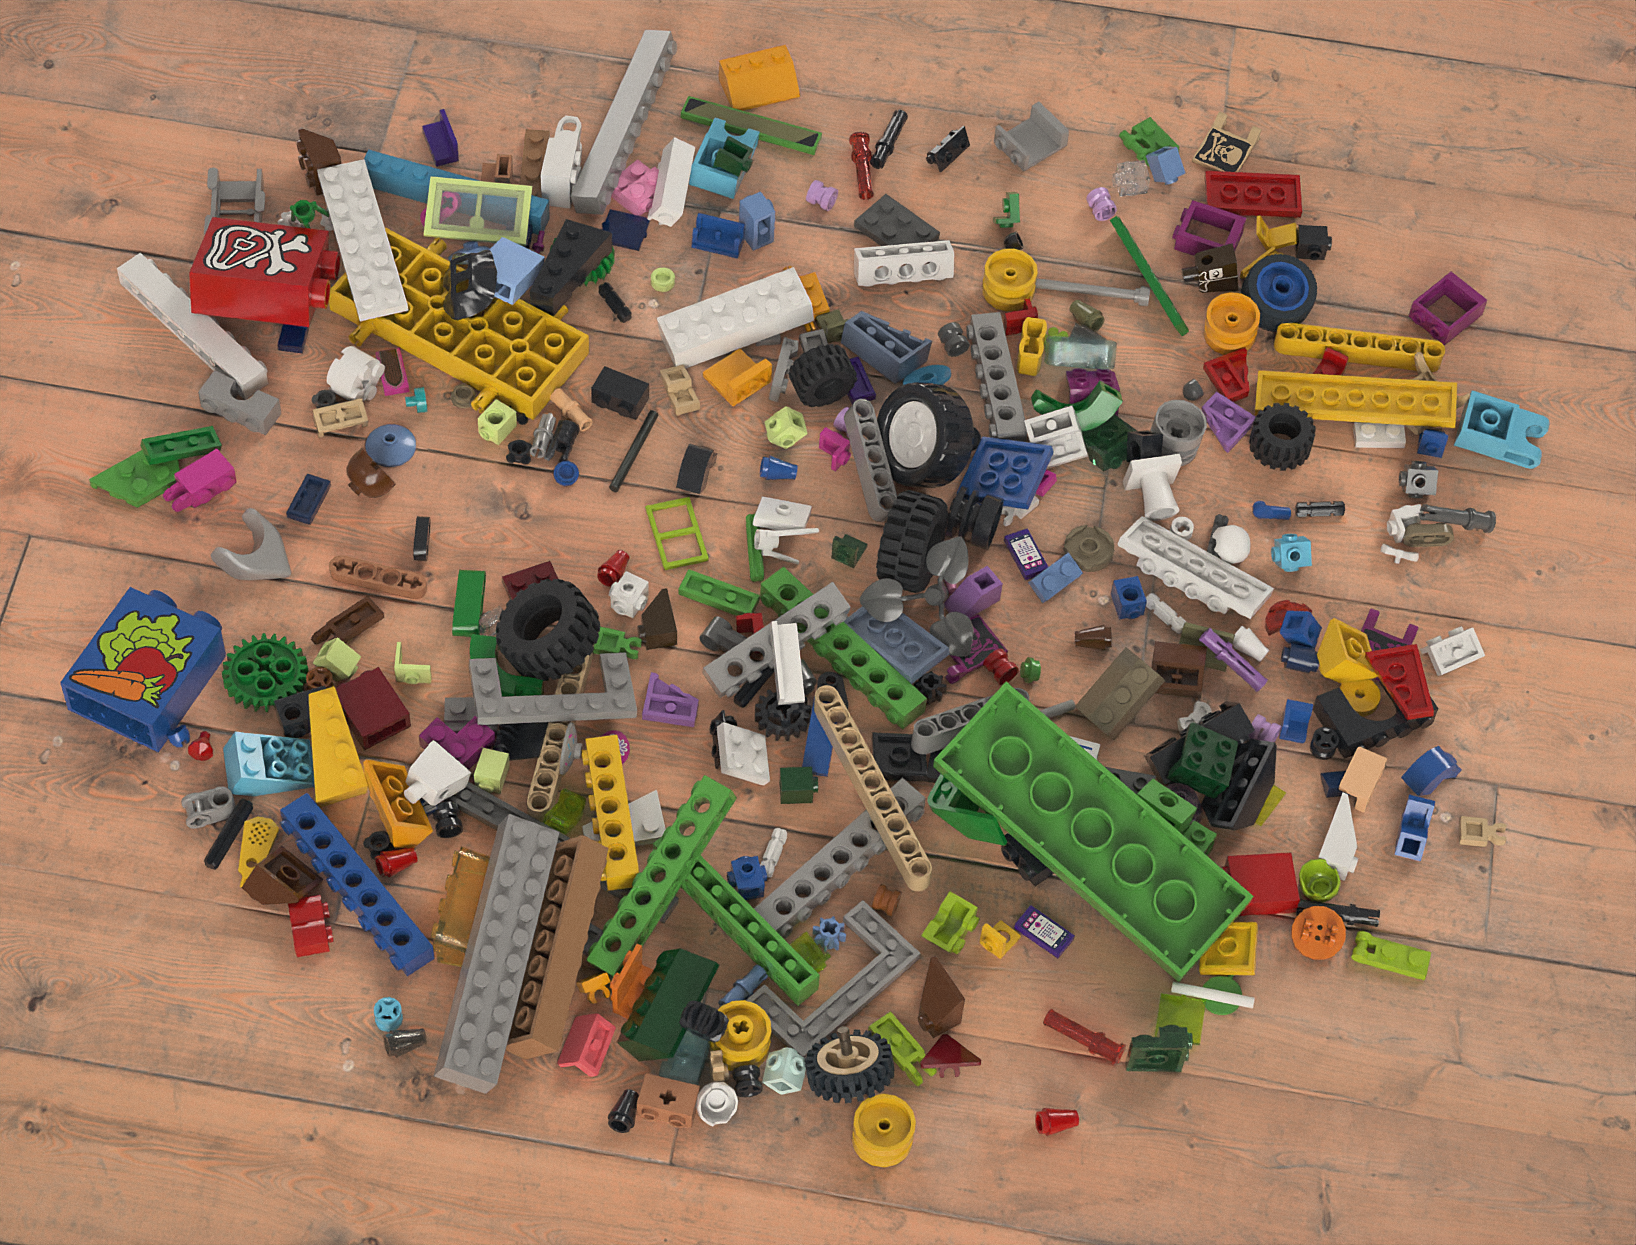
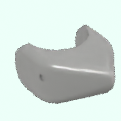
M252 508L247 509L242 515L244 523L252 531L254 540L252 553L241 555L222 547L215 548L211 553L213 562L228 575L238 580H264L291 576V569L281 535L266 518Z

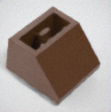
M299 129V140L296 141V145L301 155L298 156L300 167L302 170L306 169L307 171L305 176L309 188L313 187L317 196L322 195L323 192L317 169L340 165V154L333 139L305 129Z
M1155 641L1151 668L1165 680L1155 693L1201 698L1207 647Z

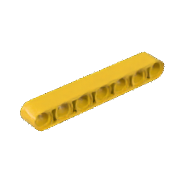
M1297 323L1280 324L1273 344L1274 349L1284 355L1322 359L1326 348H1330L1347 356L1349 363L1417 371L1415 354L1421 352L1431 372H1436L1440 369L1445 354L1444 345L1435 340Z

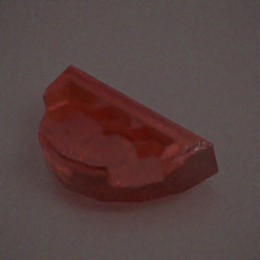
M1290 600L1275 603L1270 607L1265 618V629L1268 636L1281 630L1287 611H1309L1311 614L1313 611L1304 603L1301 605L1296 602H1290Z

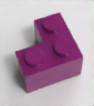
M476 716L457 734L436 717L419 735L420 746L424 750L434 740L468 770L479 760L482 749H490L496 742L495 732L487 725H478Z

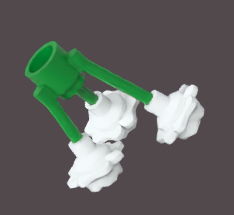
M307 200L296 202L290 206V211L283 212L281 214L282 219L278 220V225L311 229L310 222L314 219L316 210L322 215L320 224L325 226V230H333L328 209L321 208L315 201L311 203Z

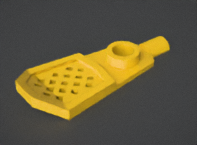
M258 816L244 822L238 872L242 875L240 887L243 886L255 868H250L247 864L252 861L258 864L270 854L279 832V827L270 818Z

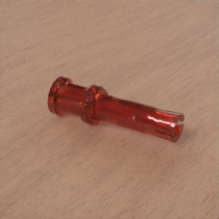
M855 132L850 135L849 143L853 149L851 159L856 164L859 198L865 200L864 193L866 192L867 200L874 196L869 163L872 158V152L868 146L870 136L866 132Z
M1053 1009L1048 1011L1043 1021V1025H1047L1068 1038L1088 1047L1090 1054H1098L1111 1061V1065L1114 1067L1118 1064L1126 1049V1044H1118L1105 1037L1106 1034L1102 1031L1095 1033L1055 1012Z

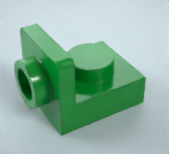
M1006 192V198L1002 199L1003 213H1007V216L993 217V222L999 224L1000 228L1014 227V223H1020L1019 193Z

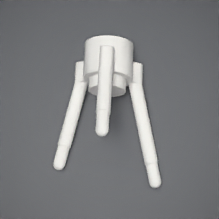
M806 528L779 531L757 529L754 536L755 549L762 550V556H772L798 565L799 560L772 551L773 548L778 547L779 536L818 533L819 529Z

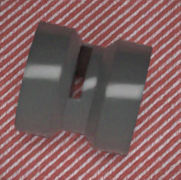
M957 322L948 323L938 331V336L941 342L945 344L944 348L948 356L951 357L965 353L970 346L966 336L962 335L963 330Z

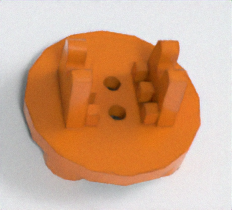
M1312 906L1304 909L1295 918L1291 928V938L1295 949L1303 956L1312 960H1325L1332 958L1342 949L1346 939V928L1342 918L1334 910L1325 906ZM1317 926H1322V930H1318ZM1315 936H1319L1320 940H1315Z

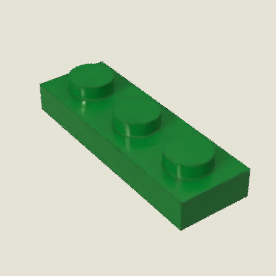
M213 426L145 438L141 440L140 446L149 465L205 455L215 449L220 451L222 444Z

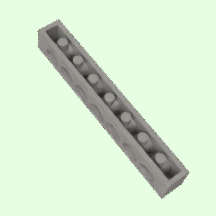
M902 778L890 789L910 824L912 821L917 822L923 816L926 798ZM879 807L881 810H888L886 807ZM867 810L754 908L783 939H786L791 934L793 927L797 923L805 922L816 906L824 905L830 899L834 890L843 888L849 882L852 874L856 871H862L868 865L870 858L875 854L880 855L886 849V845L879 832L873 829L876 826ZM894 828V829H890V830L893 831V832H899V831H900V830L895 829V828ZM860 843L863 844L864 847H857L854 844ZM837 860H843V861H845L846 863H844V864H838V863H836L835 861H837ZM817 877H825V878H827V880H825V881H820V880H818V879H816V878H817ZM803 893L808 895V897L801 898L797 895ZM781 910L788 911L789 914L782 915L778 912Z

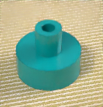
M424 387L414 388V396L405 397L406 407L416 406L417 413L427 412Z

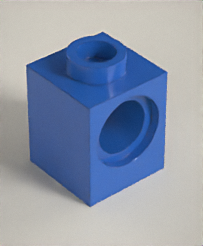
M1139 577L1113 580L1111 597L1119 620L1126 618L1135 619L1144 615L1147 600Z
M1287 611L1280 634L1288 644L1294 643L1316 648L1322 627L1309 611Z

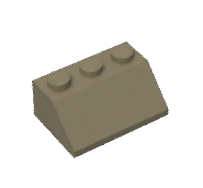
M1125 647L1075 707L1110 738L1115 740L1165 680Z

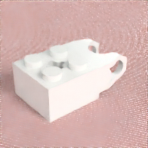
M563 117L557 125L554 138L549 137L541 171L542 198L549 200V206L571 208L572 199L570 195L582 171V167H579L582 157V144L580 142L581 122L578 117ZM566 123H574L577 127L572 132L564 130L563 126Z

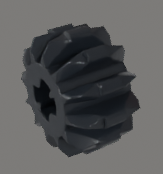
M693 1000L683 1009L679 1024L686 1031L699 1038L718 1042L726 1032L729 1019L724 1013L716 1010V1008Z

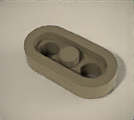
M1413 523L1405 528L1403 536L1404 544L1409 547L1445 546L1454 540L1453 528L1445 523Z

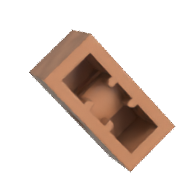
M645 1073L637 1101V1115L648 1121L660 1120L668 1122L671 1126L677 1128H692L700 1086Z

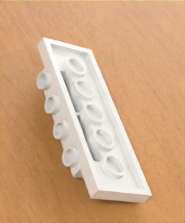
M1143 516L1120 537L1118 542L1119 547L1139 557L1137 566L1141 568L1143 573L1155 575L1162 579L1166 586L1182 590L1188 598L1200 600L1207 604L1208 608L1214 612L1220 611L1226 614L1231 608L1238 614L1251 619L1271 597L1274 590L1271 586Z

